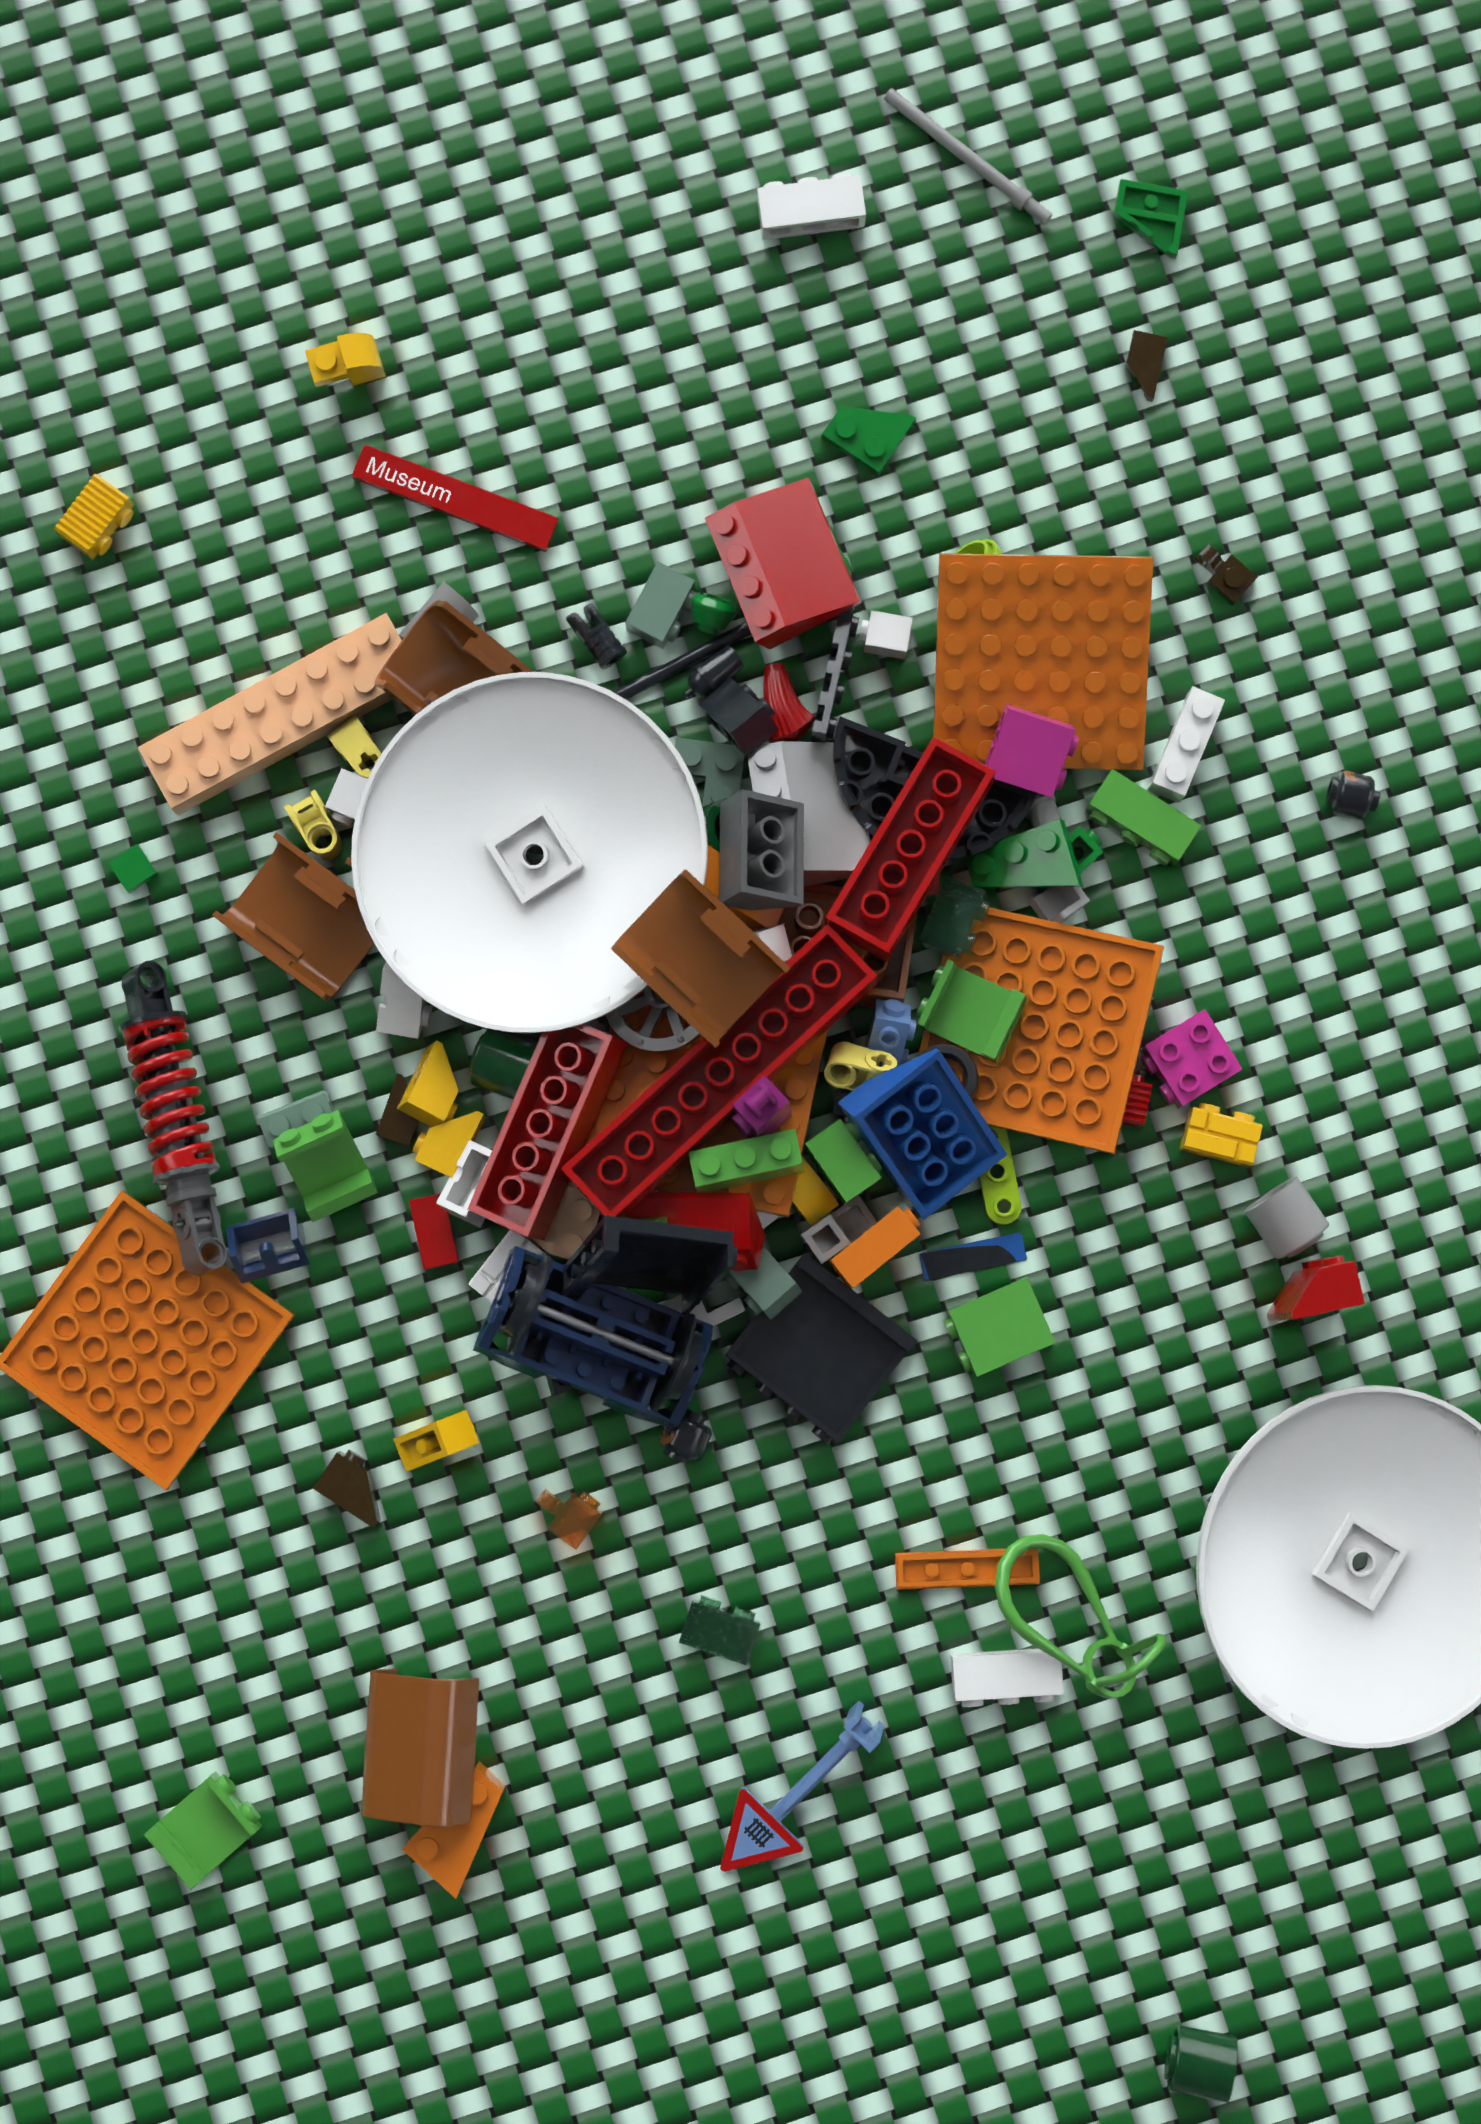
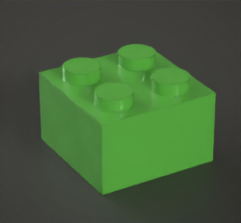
M839 1119L806 1142L803 1150L841 1204L845 1205L882 1178L878 1173L882 1170V1167L871 1151L865 1154L858 1143L862 1138L850 1122L844 1125L842 1120Z

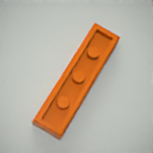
M1007 1548L895 1553L896 1589L995 1586L997 1564ZM1038 1549L1028 1550L1017 1558L1011 1569L1009 1585L1040 1584Z

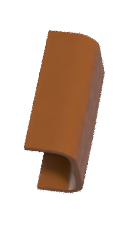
M437 600L422 613L383 665L376 677L375 684L413 715H416L433 701L474 681L496 675L533 671L448 602Z
M276 832L273 838L277 841V846L270 858L232 907L222 915L215 911L212 916L327 1002L344 986L375 943L366 928L358 906L355 890Z
M686 869L663 890L610 948L714 1047L720 1044L719 1040L757 998L783 972L787 973L790 969L747 925Z
M395 1668L371 1670L361 1815L368 1818L422 1826H454L471 1823L479 1678L442 1680L397 1675L398 1669Z

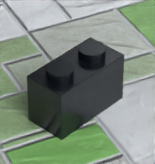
M732 678L728 679L698 704L713 727L746 757L779 730L772 720L775 712L763 698L759 700L747 684L741 687Z

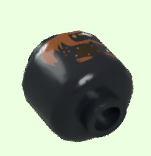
M1343 771L1338 777L1331 778L1325 803L1330 804L1331 812L1335 815L1363 820L1369 811H1376L1380 799V791L1375 790V782L1372 777Z
M687 1409L679 1426L672 1429L665 1427L659 1440L660 1444L665 1448L663 1453L689 1465L691 1460H700L712 1437V1430L704 1424L706 1417Z

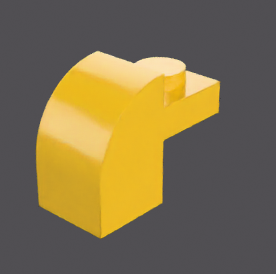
M349 333L337 336L338 341L305 350L316 387L350 378L352 385L355 386L386 377L376 341L371 334Z
M802 1157L805 1172L798 1173L792 1205L812 1227L839 1204L820 1177Z

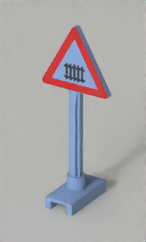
M860 1701L849 1710L844 1724L845 1730L839 1736L840 1740L772 1809H767L746 1787H741L720 1867L721 1871L725 1872L803 1851L804 1845L781 1823V1820L850 1751L855 1752L862 1745L870 1753L881 1741L885 1725L879 1720L872 1726L866 1718H861L864 1705Z

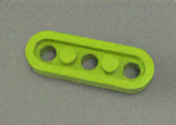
M988 1125L996 1134V1138L1007 1155L995 1164L1003 1169L1001 1178H994L991 1175L990 1168L979 1177L986 1215L992 1222L1006 1225L1015 1221L1020 1215L1021 1200L1007 1131L1003 1128ZM1000 1200L1009 1202L1010 1210L1007 1213H1001L998 1210L997 1204Z

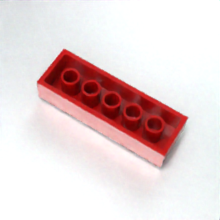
M933 736L825 917V926L829 924L839 936L888 962L993 785L996 771Z
M586 1024L558 1031L542 1032L467 1210L528 1238L545 1240L570 1181L564 1175L561 1168L585 1146L628 1042Z

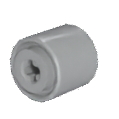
M1297 1176L1276 1186L1253 1202L1244 1211L1276 1259L1286 1256L1290 1258L1304 1251L1317 1242L1329 1226L1328 1221Z

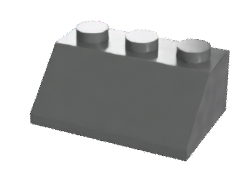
M741 789L720 803L719 900L725 906L750 911L802 906L804 888V803Z

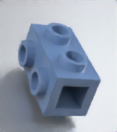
M876 998L864 1047L890 1053L897 1060V1066L906 1063L909 1049H904L906 1040L913 1041L916 1029V1020L911 1019V1005L903 1004L894 999L882 1000ZM882 1061L879 1062V1067H882Z

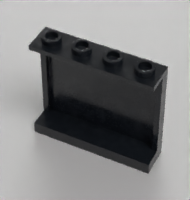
M605 1215L563 1266L562 1296L578 1301L592 1283L682 1294L681 1315L685 1316L700 1304L701 1300L712 1291L714 1286L724 1278L731 1268L735 1267L738 1249L737 1246L733 1245V1232Z
M804 1252L788 1273L803 1292L771 1320L763 1311L758 1316L756 1315L725 1354L730 1359L726 1365L742 1378L748 1373L757 1380L758 1383L755 1388L770 1400L776 1395L784 1401L786 1405L783 1410L795 1420L800 1422L803 1417L815 1426L811 1432L823 1442L829 1444L833 1440L836 1443H840L847 1430L918 1340Z

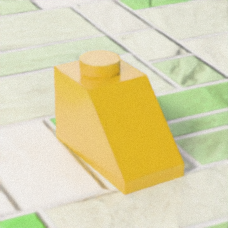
M436 1040L425 1049L397 1107L400 1111L430 1127L439 1125L444 1121H450L458 1107L454 1100L459 1090L444 1046Z
M476 1111L429 1128L427 1135L421 1133L414 1145L413 1152L417 1153L414 1160L453 1178L458 1169L456 1164L468 1141H475L487 1116Z
M467 1410L393 1439L406 1472L479 1444L475 1427Z

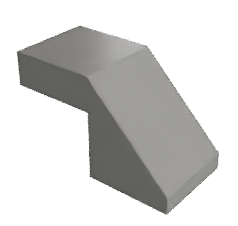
M858 1195L805 1231L801 1236L822 1264L854 1242L875 1225L877 1220Z
M682 1294L663 1303V1305L682 1313ZM737 1298L709 1313L706 1312L702 1302H700L690 1313L694 1314L696 1319L716 1326L746 1310L740 1298Z

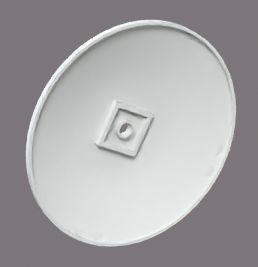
M518 672L477 680L447 693L416 714L395 735L373 767L362 791L352 834L351 864L354 889L366 928L383 958L408 987L438 1009L465 1022L507 1032L540 1033L579 1026L603 1017L629 1002L648 986L610 948L684 869L691 873L702 885H705L708 839L704 811L693 777L670 739L647 715L614 692L589 681L546 672ZM538 845L543 849V860L537 865H530L526 861V852L531 846Z
M1380 1385L1347 1387L1308 1398L1288 1408L1257 1431L1234 1456L1222 1474L1203 1518L1196 1561L1197 1593L1205 1630L1218 1660L1234 1684L1259 1710L1279 1724L1313 1740L1341 1747L1369 1749L1392 1747L1431 1736L1453 1725L1481 1704V1424L1467 1413L1441 1399L1400 1387ZM1364 1552L1367 1556V1564L1364 1569L1355 1571L1352 1566V1560L1357 1553Z

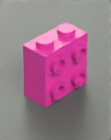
M1005 704L985 765L996 771L994 778L996 780L1053 797L1055 789L1061 790L1065 781L1067 770L1062 768L1066 757H1072L1078 743V736L1074 735L1076 730L1073 725Z
M1205 1009L1141 1048L1144 1055L1140 1059L1150 1075L1156 1073L1163 1084L1159 1087L1162 1096L1169 1105L1174 1103L1177 1108L1184 1106L1243 1069Z

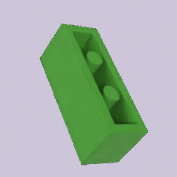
M1111 769L1086 808L1091 813L1090 818L1094 822L1105 828L1111 825L1121 832L1119 836L1125 842L1135 847L1138 844L1151 851L1149 856L1165 866L1168 863L1175 866L1202 826L1114 769Z
M795 1129L688 1152L695 1187L699 1193H708L805 1172Z

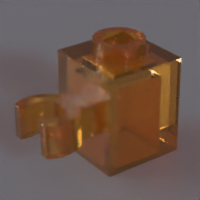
M545 1489L536 1500L538 1504L556 1516L547 1529L576 1550L603 1514L602 1511L597 1509L601 1503L585 1491L581 1495L574 1492L567 1502L564 1503Z

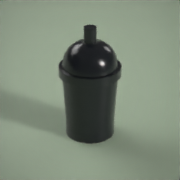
M726 645L700 665H695L688 676L690 688L683 694L686 698L693 694L699 697H708L744 667L741 658L729 645Z

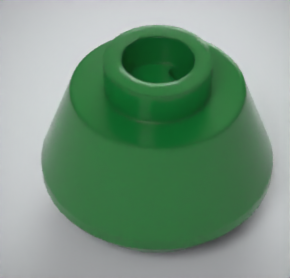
M698 592L691 600L692 620L698 623L697 629L707 633L717 634L718 629L725 630L737 614L734 602L717 595Z

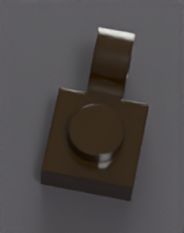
M1209 544L1195 558L1202 567L1213 575L1206 583L1231 605L1257 579V576L1232 554L1224 562L1219 553Z

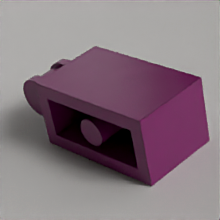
M765 1075L732 1104L735 1114L732 1119L736 1123L734 1126L745 1139L772 1134L792 1116L789 1101Z

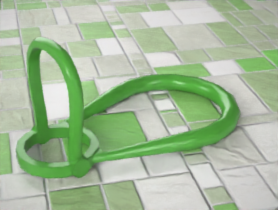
M1045 1534L1023 1536L1007 1547L997 1564L995 1578L996 1596L999 1609L1010 1628L1031 1645L1084 1676L1087 1682V1689L1100 1697L1107 1699L1119 1698L1131 1691L1136 1681V1675L1147 1668L1166 1645V1638L1163 1634L1146 1637L1129 1646L1126 1643L1117 1641L1089 1571L1079 1554L1060 1539ZM1042 1548L1056 1553L1068 1563L1107 1633L1105 1639L1095 1641L1088 1646L1083 1655L1082 1666L1027 1624L1020 1617L1012 1603L1009 1589L1011 1569L1017 1558L1028 1550ZM1154 1645L1151 1648V1650L1137 1664H1135V1660L1132 1654ZM1101 1646L1114 1648L1116 1653L1123 1658L1126 1671L1112 1676L1095 1678L1092 1660L1096 1650ZM1125 1682L1121 1689L1114 1692L1103 1687Z

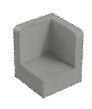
M1062 886L1048 888L1032 899L1029 904L1040 919L1062 923L1078 912L1090 900L1081 887Z

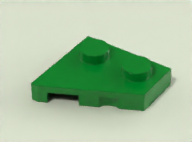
M1120 179L1113 217L1165 255L1176 259L1188 191Z
M841 406L823 431L821 438L879 476L915 424L916 417L913 415Z

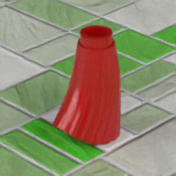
M777 663L765 666L763 697L775 712L772 720L779 729L769 738V743L779 741L797 742L813 725L816 716L809 712L798 699L788 671L785 669V664Z

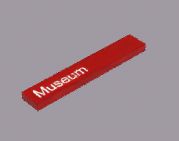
M366 444L362 448L352 473L354 480L547 552L559 522L558 517Z

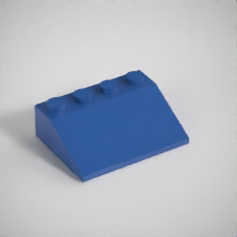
M937 1048L866 1080L838 1102V1105L857 1130L868 1149L876 1157L906 1205L923 1220L1007 1155L946 1059Z

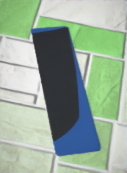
M1021 1233L919 1254L923 1276L926 1281L1027 1259Z

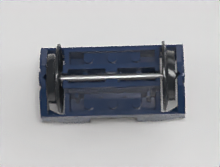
M514 1246L507 1256L499 1286L488 1315L478 1334L473 1351L531 1377L538 1378L544 1375L604 1399L602 1405L629 1416L670 1429L679 1426L693 1397L695 1384L699 1382L704 1372L705 1363L703 1361L711 1345L713 1325L696 1319L692 1313L682 1316V1313L617 1286L592 1283L580 1299L574 1301L562 1296L564 1265L552 1261L551 1256L545 1255L543 1257ZM498 1329L500 1333L508 1337V1353L500 1351L493 1342ZM588 1333L592 1334L591 1338L587 1337ZM667 1400L671 1401L668 1408L660 1409ZM649 1401H650V1409H651V1410L647 1409L648 1404H649Z

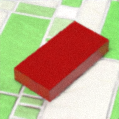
M441 1193L409 1200L424 1270L459 1262L449 1212L436 1203Z

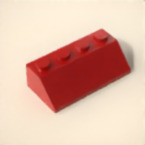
M651 1192L623 1217H667L668 1224L733 1232V1245L737 1246L738 1257L735 1267L731 1268V1270L741 1272L759 1269L765 1233L750 1193Z
M1343 1255L1302 1262L1303 1270L1292 1272L1267 1312L1268 1321L1294 1320L1365 1304L1355 1260L1344 1262Z

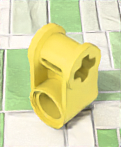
M353 715L328 734L327 737L358 775L368 779L371 771L367 768L365 762L371 759L376 764L382 753L374 744V739L358 718Z
M315 789L310 792L309 797L293 806L290 804L284 806L307 846L318 858L330 860L339 855L342 850L341 837ZM323 834L332 835L330 846L324 849L316 847L318 837Z
M839 1042L831 1049L824 1070V1077L830 1085L836 1088L853 1091L866 1080L895 1068L897 1060L885 1051L872 1050L850 1042ZM880 1061L883 1062L882 1067H879Z

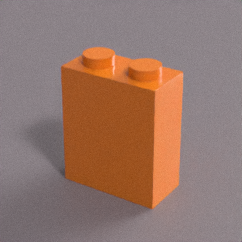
M897 1206L832 1258L829 1264L845 1284L853 1289L918 1237L920 1233L916 1228L921 1224L908 1208L902 1211Z

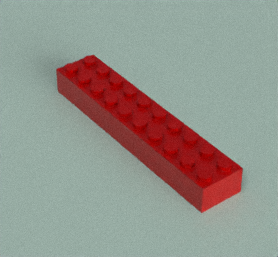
M829 924L785 962L790 967L788 972H783L721 1037L719 1040L720 1044L717 1047H714L706 1038H702L561 1168L564 1175L603 1217L605 1215L615 1217L626 1216L689 1158L688 1152L695 1151L735 1115L732 1104L764 1075L771 1082L877 985L878 975Z

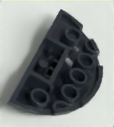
M840 716L833 743V763L835 764L838 779L837 784L848 809L852 811L857 820L863 825V828L874 837L923 753L905 746V741ZM994 779L993 785L949 859L970 857L995 846V843L1004 838L1009 832H1012L1025 818L1037 793Z

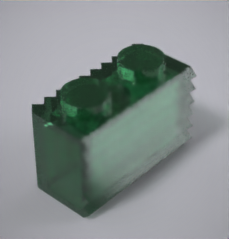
M946 876L919 938L921 945L959 961L962 960L964 953L970 955L977 939V935L973 934L978 921L984 922L990 909L991 903L986 901L988 898L986 891Z
M701 1595L700 1601L692 1599L679 1643L747 1665L761 1625L760 1621L754 1619L756 1613L740 1607H735L734 1612L720 1608L721 1601Z

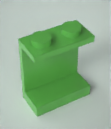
M948 959L945 967L939 966L933 976L931 985L935 986L929 999L924 998L916 1013V1017L920 1018L917 1024L921 1029L995 1063H999L1028 1002L1026 994L1015 989L1010 991L957 967L955 962Z
M339 1110L330 1114H321L314 1118L312 1122L297 1129H288L279 1137L273 1139L277 1158L280 1162L283 1161L303 1197L306 1211L312 1223L378 1193L373 1176Z
M1027 1277L947 1310L946 1313L949 1318L943 1320L951 1340L958 1338L963 1351L958 1353V1357L965 1372L972 1371L974 1377H978L1056 1343Z
M216 1771L144 1834L190 1890L262 1827L258 1821L261 1816L255 1807L249 1802L243 1804L235 1794L237 1791L235 1784L225 1774L219 1776Z

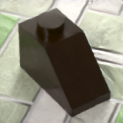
M348 1450L346 1454L342 1451L336 1452L313 1489L372 1528L376 1527L381 1521L371 1470L364 1466L367 1460L352 1450Z

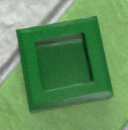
M138 844L108 863L129 894L158 875V872Z

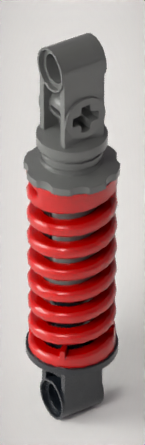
M145 961L127 972L122 978L121 985L130 1020L120 1024L119 1030L123 1034L127 1051H129L127 1054L128 1061L136 1065L131 1072L132 1080L140 1084L135 1090L136 1098L145 1102L139 1109L140 1116L145 1120H150L143 1127L144 1135L153 1139L147 1146L148 1153L154 1157H159L151 1161L154 1176L152 1179L153 1184L166 1185L167 1194L169 1195L166 1198V1203L172 1210L173 1227L179 1242L182 1264L188 1273L200 1276L221 1267L227 1259V1250L220 1226V1215L214 1199L217 1193L216 1189L211 1187L210 1175L218 1172L220 1166L215 1160L214 1152L207 1153L212 1151L213 1143L210 1141L201 1142L200 1135L209 1131V1125L205 1122L197 1123L196 1117L205 1113V1107L202 1104L193 1105L192 1098L200 1096L201 1088L199 1086L189 1087L188 1080L194 1079L197 1076V1070L195 1068H179V1063L193 1058L191 1050L176 1051L175 1045L187 1042L189 1039V1034L186 1031H181L186 1029V1012L173 1011L166 982V973L162 966L154 961ZM140 976L146 980L147 986L143 984ZM201 1250L207 1255V1262L203 1260Z

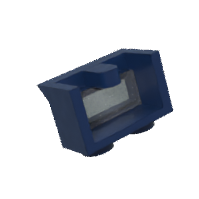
M295 1208L226 1227L229 1258L241 1283L310 1264L306 1251L304 1228Z

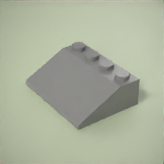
M779 741L763 744L747 756L752 789L756 793L804 803V886L848 879L871 841L869 833L863 828V825L857 820L852 811L848 809L839 790L835 764L833 763L834 742Z

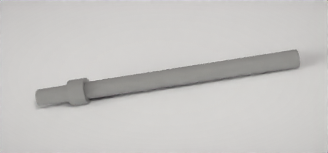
M893 88L886 93L884 97L886 102L1008 196L1013 206L1020 211L1024 209L1043 225L1048 223L1053 214L1032 198L1033 193L1024 186L1019 188Z

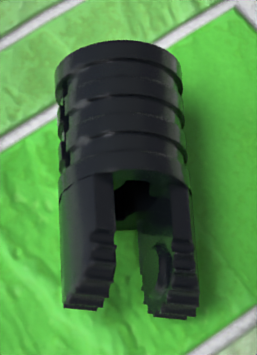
M590 603L583 607V611L593 628L592 630L577 613L573 612L568 615L566 620L584 646L588 648L587 650L593 655L596 662L599 663L600 668L605 670L620 661L626 655L627 650L621 645L619 639L615 637V634L610 630L609 625L595 606Z

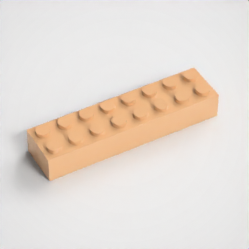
M387 613L139 746L138 749L170 808L177 815H180L330 734L353 715L359 718L394 699L375 684L379 671L402 641Z

